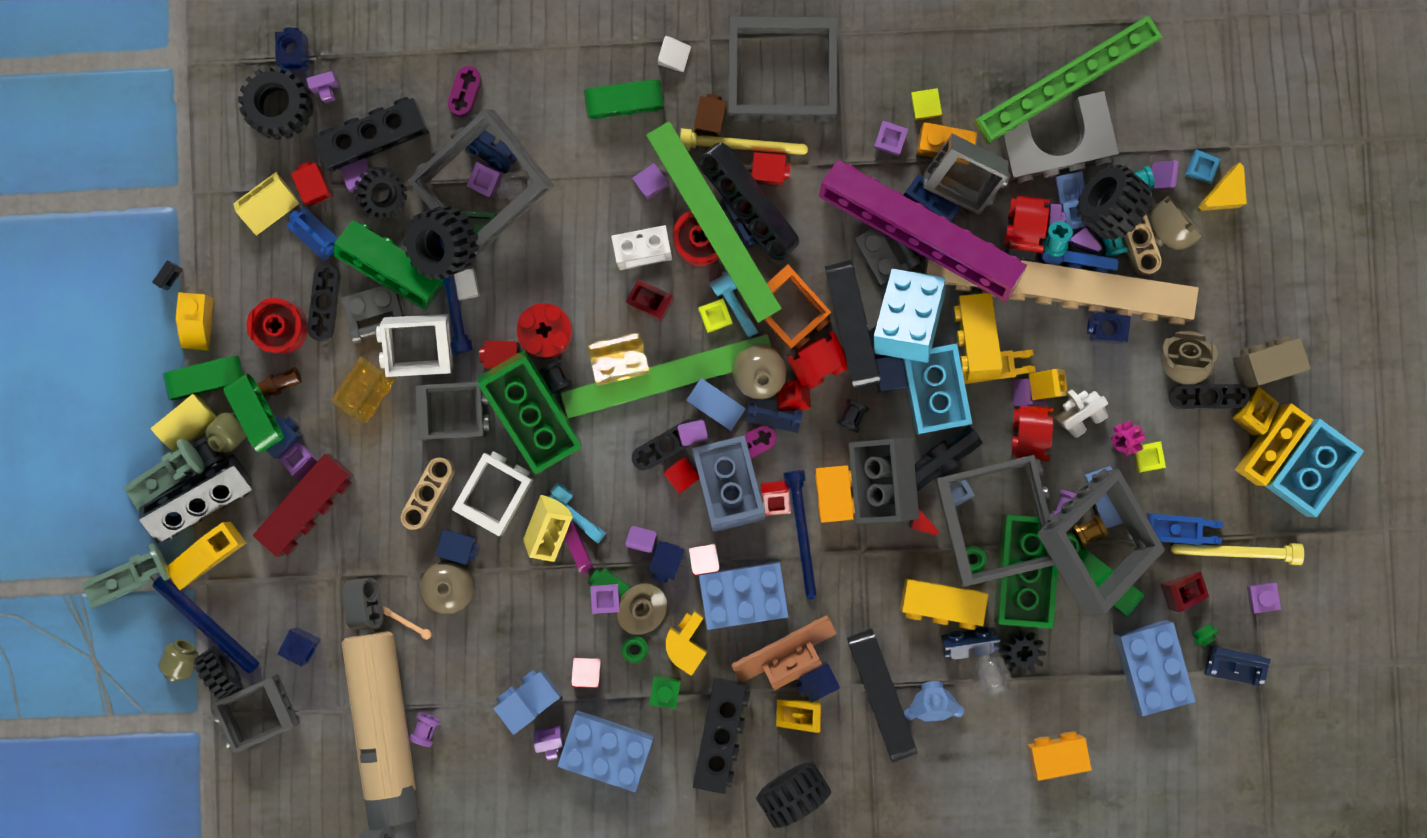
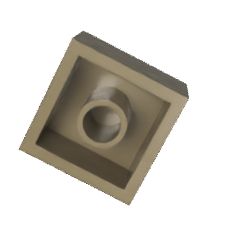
M1290 335L1265 342L1266 348L1263 343L1240 350L1241 356L1233 358L1241 385H1244L1246 388L1260 386L1311 369L1301 338L1291 340Z

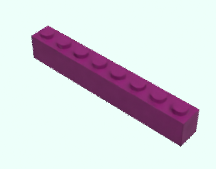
M837 160L821 182L818 196L821 199L1007 302L1022 279L1027 264L1023 263L1019 258L1009 255L998 249L994 244L976 237L971 231L958 227L946 217L933 213L926 209L924 205L915 203L903 196L899 191L888 188L876 178L863 174L850 164Z

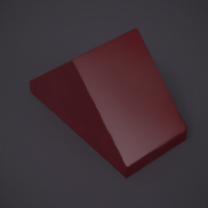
M638 279L625 303L662 323L674 301V296Z
M1201 571L1161 583L1169 610L1182 612L1209 597Z

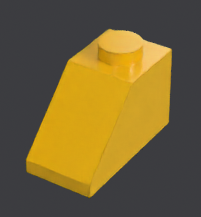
M178 292L176 325L182 349L209 351L214 305L213 297L204 294Z

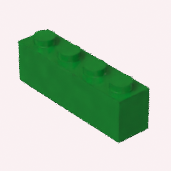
M352 220L334 243L335 257L425 311L443 288L444 278L441 280H436V278L429 279L426 278V274H419L417 272L418 268L412 267L410 264L411 259L406 257L404 250L397 247L391 239L382 238L375 234L369 226L363 223L359 224Z

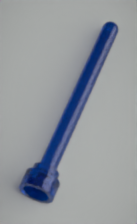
M437 233L438 243L445 252L444 242ZM452 275L444 278L454 332L452 343H450L452 354L473 351L472 340H469L468 335H465L455 277Z
M805 470L784 472V482L788 484V488H791L805 594L808 599H814L816 597V587L802 487L804 486V481H806Z

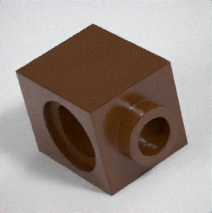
M707 94L706 97L700 96L694 132L720 137L727 101H722L721 96Z

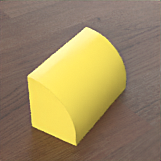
M277 172L233 203L235 212L256 236L299 204L295 195Z
M192 394L150 429L169 449L175 452L178 450L177 440L183 438L192 444L206 432V428L217 415L201 395Z
M540 495L523 541L530 558L555 562L573 516L562 503L544 495Z

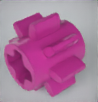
M1132 421L1115 426L1113 429L1116 433L1110 437L1115 450L1124 452L1125 456L1143 450L1141 443L1146 440V437L1141 429L1142 427L1133 425Z

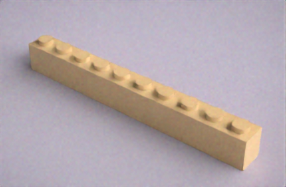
M926 258L924 274L945 277V285L956 286L955 290L959 292L971 293L972 289L982 290V294L989 293ZM1021 260L1027 264L1022 279L1009 297V299L1025 301V297L1035 298V303L1051 305L1052 301L1061 302L1062 307L1069 309H1078V305L1089 307L1088 311L1095 313H1105V309L1113 310L1116 316L1131 317L1132 314L1142 315L1143 320L1158 321V318L1169 319V324L1185 325V322L1194 320L1199 288Z

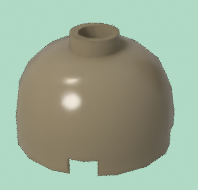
M1167 196L1153 209L1150 216V224L1154 231L1155 241L1160 247L1165 244L1175 250L1186 249L1199 241L1203 235L1200 234L1199 229L1187 214L1180 208L1177 209L1175 206L1177 203L1170 196Z
M1193 331L1176 332L1174 337L1169 340L1168 338L1165 339L1161 352L1162 368L1168 377L1175 382L1185 385L1202 382L1214 369L1218 356L1216 345L1213 342L1212 345L1205 340L1206 336Z
M752 345L750 348L738 353L733 362L732 375L736 386L744 395L752 399L764 400L773 397L782 389L786 380L787 369L783 358L776 349L768 345Z
M447 560L440 561L428 568L422 577L420 591L425 604L430 609L441 614H454L464 609L472 601L475 585L472 573L462 563Z

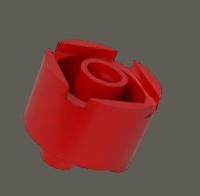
M1017 196L1016 199L1011 198L1008 219H1013L1012 225L1007 226L1004 245L1009 246L1011 249L1042 254L1044 247L1042 242L1046 236L1050 200Z
M692 212L684 213L677 220L673 231V242L677 254L683 261L693 266L705 267L716 262L719 257L706 236V242H695L694 234L701 235L704 232Z
M268 298L261 301L251 310L247 318L246 328L250 339L260 349L270 353L288 354L302 347L308 334V321L303 310L295 304L280 298ZM282 323V327L278 331L274 330V325Z
M539 303L530 306L519 316L517 337L521 346L531 355L541 359H554L561 356L570 346L573 338V326L569 317L559 307L549 303ZM543 325L552 328V331L548 332L547 338L539 334Z
M834 331L828 333L830 339L826 340L820 337L795 351L797 354L796 358L793 359L791 355L786 358L802 386L807 385L808 388L812 389L824 382L823 377L831 373L835 376L848 369L845 351Z
M1020 405L1019 409H1014L1012 428H1018L1017 436H1013L1011 440V455H1016V459L1034 455L1035 460L1050 461V455H1045V451L1049 452V448L1052 446L1053 417H1048V414L1053 413V407Z

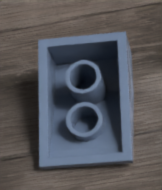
M745 435L692 448L712 532L765 520V511Z

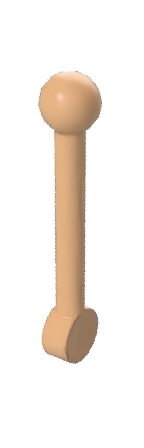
M383 606V614L418 632L423 639H430L432 635L430 630L421 629Z

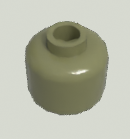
M235 413L219 414L206 428L208 445L215 451L232 452L246 438V434Z
M177 639L175 642L168 643L165 646L158 663L159 670L169 681L178 682L179 680L188 679L193 674L195 669L194 659L199 654L191 642Z

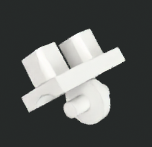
M1071 389L1067 392L1069 401L1062 405L1065 410L1054 417L1059 425L1065 428L1072 436L1078 438L1087 430L1082 422L1090 416L1092 422L1097 424L1108 418L1105 408L1108 402L1104 396H1099L1096 391L1088 395L1084 390L1077 395Z

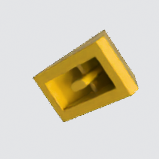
M1240 162L1234 165L1200 203L1198 208L1202 211L1240 208L1246 205L1244 166Z
M1052 369L1029 374L1032 400L1067 396L1068 389L1065 369Z
M1258 386L1250 395V400L1246 406L1240 408L1232 419L1252 436L1264 435L1270 427L1279 402Z
M777 699V727L814 733L820 732L821 704L819 700Z

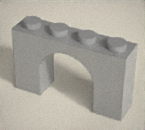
M1105 91L1080 96L1073 102L1079 127V141L1074 151L1069 154L1053 156L1040 150L1033 141L1028 120L999 137L1003 158L1009 161V182L1017 180V184H1023L1033 181V176L1043 174L1044 178H1050L1060 175V170L1069 169L1070 173L1086 169L1085 165L1095 163L1096 167L1111 164V159L1115 158L1119 152Z

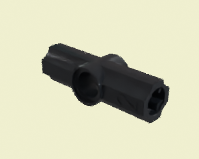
M970 425L963 428L947 441L944 440L926 453L923 459L915 463L917 491L939 475L943 476L961 463L960 460L983 444L979 435Z

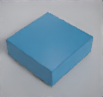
M1196 149L1193 152L1184 176L1211 185L1221 159Z

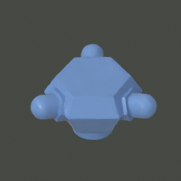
M939 681L923 683L921 685L922 691L916 694L910 707L904 711L906 720L911 721L919 718L925 722L941 721L951 716L962 717L965 712L964 708L958 704L948 690L943 688V683Z

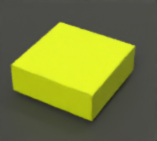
M938 88L911 92L915 120L942 115Z
M723 298L698 307L707 333L733 324Z
M1161 441L1142 444L1143 450L1134 453L1137 473L1166 468Z

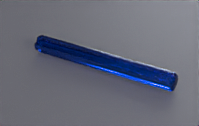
M159 576L153 582L152 587L245 672L250 674L256 670L260 664L259 661L182 591H179L170 580L164 581L162 576Z

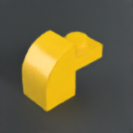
M695 610L692 615L686 613L678 625L682 629L681 632L670 627L666 638V651L670 660L691 676L707 653V650L690 640L704 618L703 615Z

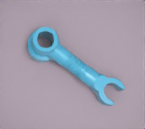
M724 270L722 272L723 275L709 284L717 297L723 294L745 333L751 338L759 332L741 303H739L738 298L733 292L736 286L727 271Z
M556 482L550 490L551 494L549 497L566 506L573 516L572 522L576 523L591 539L599 543L606 533L586 518H583L581 514L568 505L574 494L564 485Z

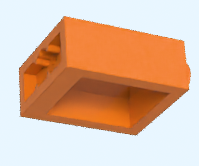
M787 265L767 283L770 290L774 294L790 280L820 315L792 340L771 317L763 321L789 350H792L794 347L799 350L810 340L807 335L811 331L816 329L819 332L830 322L827 317L832 312L796 272Z

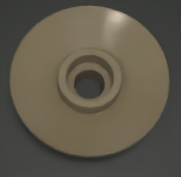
M644 583L633 586L620 599V612H616L619 625L626 632L634 635L651 632L659 626L667 611L666 596L660 588L653 584Z

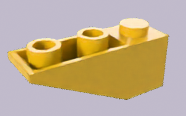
M222 522L168 565L170 578L179 591H181L247 543L232 522Z

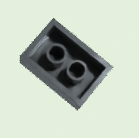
M912 437L850 442L849 453L856 524L901 522L919 519Z

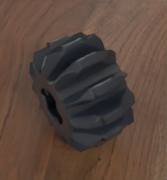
M1020 629L1019 638L1013 631L1010 632L1009 636L1012 641L1009 642L1006 639L1001 641L1004 645L1008 646L1007 649L999 650L1000 655H1007L1001 661L1002 665L1010 664L1008 671L1014 673L1018 669L1020 676H1025L1026 668L1030 673L1034 674L1036 672L1033 666L1034 663L1038 666H1043V662L1038 660V656H1046V652L1038 650V648L1042 647L1044 642L1042 640L1035 641L1036 634L1034 632L1027 636L1024 629ZM1022 646L1028 650V654H1024L1023 659L1017 655V651H1021Z

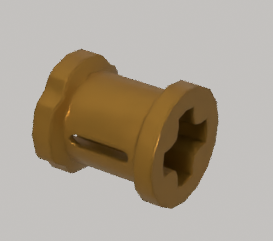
M1097 514L1093 516L1092 520L1084 524L1072 526L1074 535L1079 539L1082 548L1086 547L1088 542L1100 536L1103 538L1108 536L1105 525Z

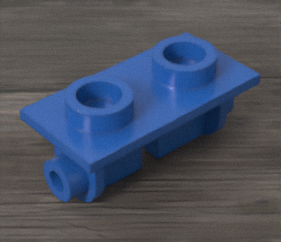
M305 206L299 212L295 210L290 214L289 219L291 221L286 226L318 257L326 262L334 254V243L338 237Z

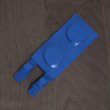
M1044 250L1039 256V260L1043 264L1057 266L1060 263H1065L1066 267L1082 269L1083 266L1093 268L1092 271L1108 274L1109 271L1117 270L1119 262L1117 261L1118 259L1066 251L1063 256L1053 257Z
M1147 513V519L1160 542L1202 545V543L1222 544V538L1218 536H1202L1203 526L1220 528L1223 527V521L1204 520V518Z

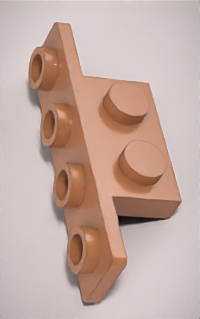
M824 616L795 632H791L778 641L766 645L749 656L741 658L731 666L741 683L765 671L773 689L776 690L823 666L813 646L834 636L836 631L829 617Z

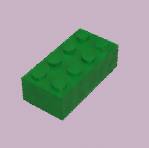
M525 349L478 377V386L535 475L582 448L581 439Z
M1002 514L998 568L1048 556L1046 548L1037 534L1041 530L1038 517ZM1052 565L998 578L996 583L994 622L1002 625L1053 629L1058 574L1057 566Z

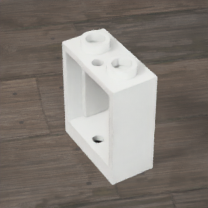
M666 225L611 236L616 263L620 270L672 260ZM641 234L643 237L637 238V235Z
M449 314L384 317L380 326H377L378 343L382 342L383 352L379 353V363L381 369L385 368L386 377L451 373L454 365ZM435 325L438 360L395 363L392 328Z
M493 451L491 455L488 453L482 455L452 510L497 536H502L534 479L529 477L530 471L517 464L515 468L505 463L507 458ZM488 463L522 482L500 522L466 503Z

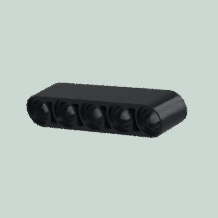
M716 143L699 158V167L767 255L775 261L781 262L785 260L799 245L797 233L726 144Z
M852 260L825 266L854 390L881 384Z
M871 628L847 637L850 650L892 763L918 754L873 629Z

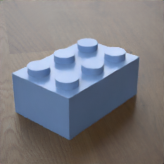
M780 562L699 575L707 630L788 618Z
M1163 620L1114 634L1136 713L1146 716L1196 702L1174 622Z
M577 710L557 767L636 792L654 735Z

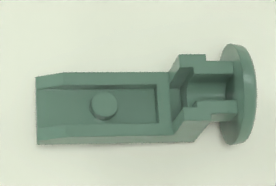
M181 438L177 440L178 450L168 452L162 456L160 463L123 487L137 510H139V507L194 475L190 469H193L198 474L205 471L204 463L199 453L186 439Z
M155 543L148 544L149 553L135 555L129 558L130 562L81 583L91 608H96L155 582L153 576L159 573L164 581L170 578L169 569L158 546Z

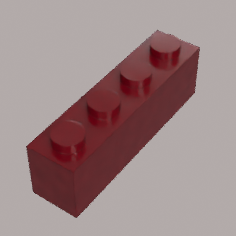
M324 454L252 536L276 557L284 556V554L289 556L297 548L298 543L296 541L302 534L306 536L316 526L314 520L320 514L325 515L333 507L334 502L332 500L338 493L342 495L352 485L350 479L354 475L331 454Z

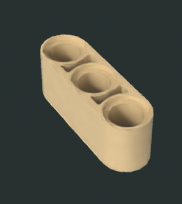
M1147 214L1143 217L1144 220L1132 232L1129 231L1126 236L1122 237L1124 246L1128 247L1129 250L1126 253L1131 268L1135 274L1142 277L1158 271L1162 263ZM1134 231L1142 234V244L1134 242L1132 238ZM1143 256L1151 260L1152 266L1150 270L1142 267L1141 258Z
M435 458L426 467L401 514V522L407 529H421L429 522L455 473V466L449 459ZM440 462L445 463L448 469L447 474L442 478L438 477L435 473V467ZM426 486H430L434 490L435 495L431 501H426L422 496V491ZM412 510H417L421 514V521L417 525L412 524L409 520V514Z

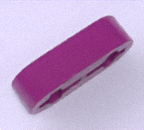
M472 66L462 67L458 71L448 98V107L453 115L463 118L472 112L481 87V75ZM472 73L476 81L470 82L466 90V82L462 78ZM462 94H465L464 102L467 104V107H461L460 111H457L454 102H459Z
M760 426L745 434L746 443H750L752 448L748 449L750 458L752 459L775 444L776 434L772 428ZM763 430L764 433L769 432L772 437L768 439V445L765 446L762 442L754 446L752 441L759 438V431Z
M572 522L564 538L580 573L584 574L593 570L594 566L574 522Z

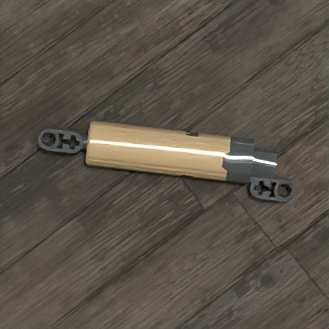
M373 578L349 580L343 586L346 621L348 627L352 631H358L359 635L345 638L341 643L363 797L365 799L369 830H364L359 838H417L415 820L419 819V810L394 633L389 631L375 632V629L380 628L383 623V609L377 581Z

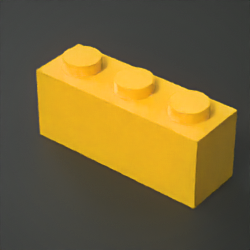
M992 294L959 296L957 306H953L954 322H959L960 327L956 337L958 347L963 348L964 356H960L962 372H966L967 381L1000 378L1003 367Z
M1292 403L1281 405L1276 411L1268 431L1264 435L1258 436L1235 471L1256 486H1267L1314 419Z
M905 578L900 611L906 613V618L922 620V616L933 617V623L948 625L950 620L959 622V627L975 630L976 625L983 626L988 594Z

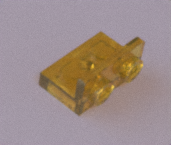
M639 333L624 334L620 338L611 340H599L587 346L597 386L649 373Z
M360 356L331 399V402L351 417L367 423L374 415L376 408L385 395L389 393L395 379L393 377H386L385 372Z

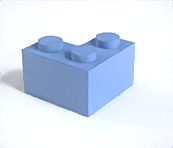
M533 669L521 679L524 684L516 690L511 686L496 699L498 704L493 709L513 735L562 696L543 669L538 673Z

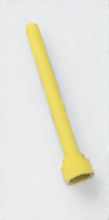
M682 128L680 139L687 151H690V148L696 149V146L712 147L716 143H724L730 149L800 155L808 152L807 145L798 143L697 135V132H692V129Z
M1290 543L1289 546H1284L1283 548L1173 544L1170 547V551L1177 555L1283 559L1289 565H1302L1304 561V547L1300 543Z

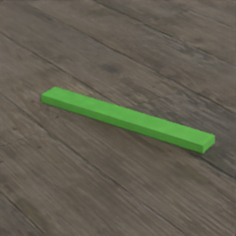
M1148 15L978 117L973 123L988 145L1158 42L1163 36Z
M670 121L646 135L647 139L757 323L780 311L782 308Z
M768 334L562 392L561 396L567 418H574L699 382L701 378L708 380L732 373L733 362L742 350L744 351L755 344L771 347Z

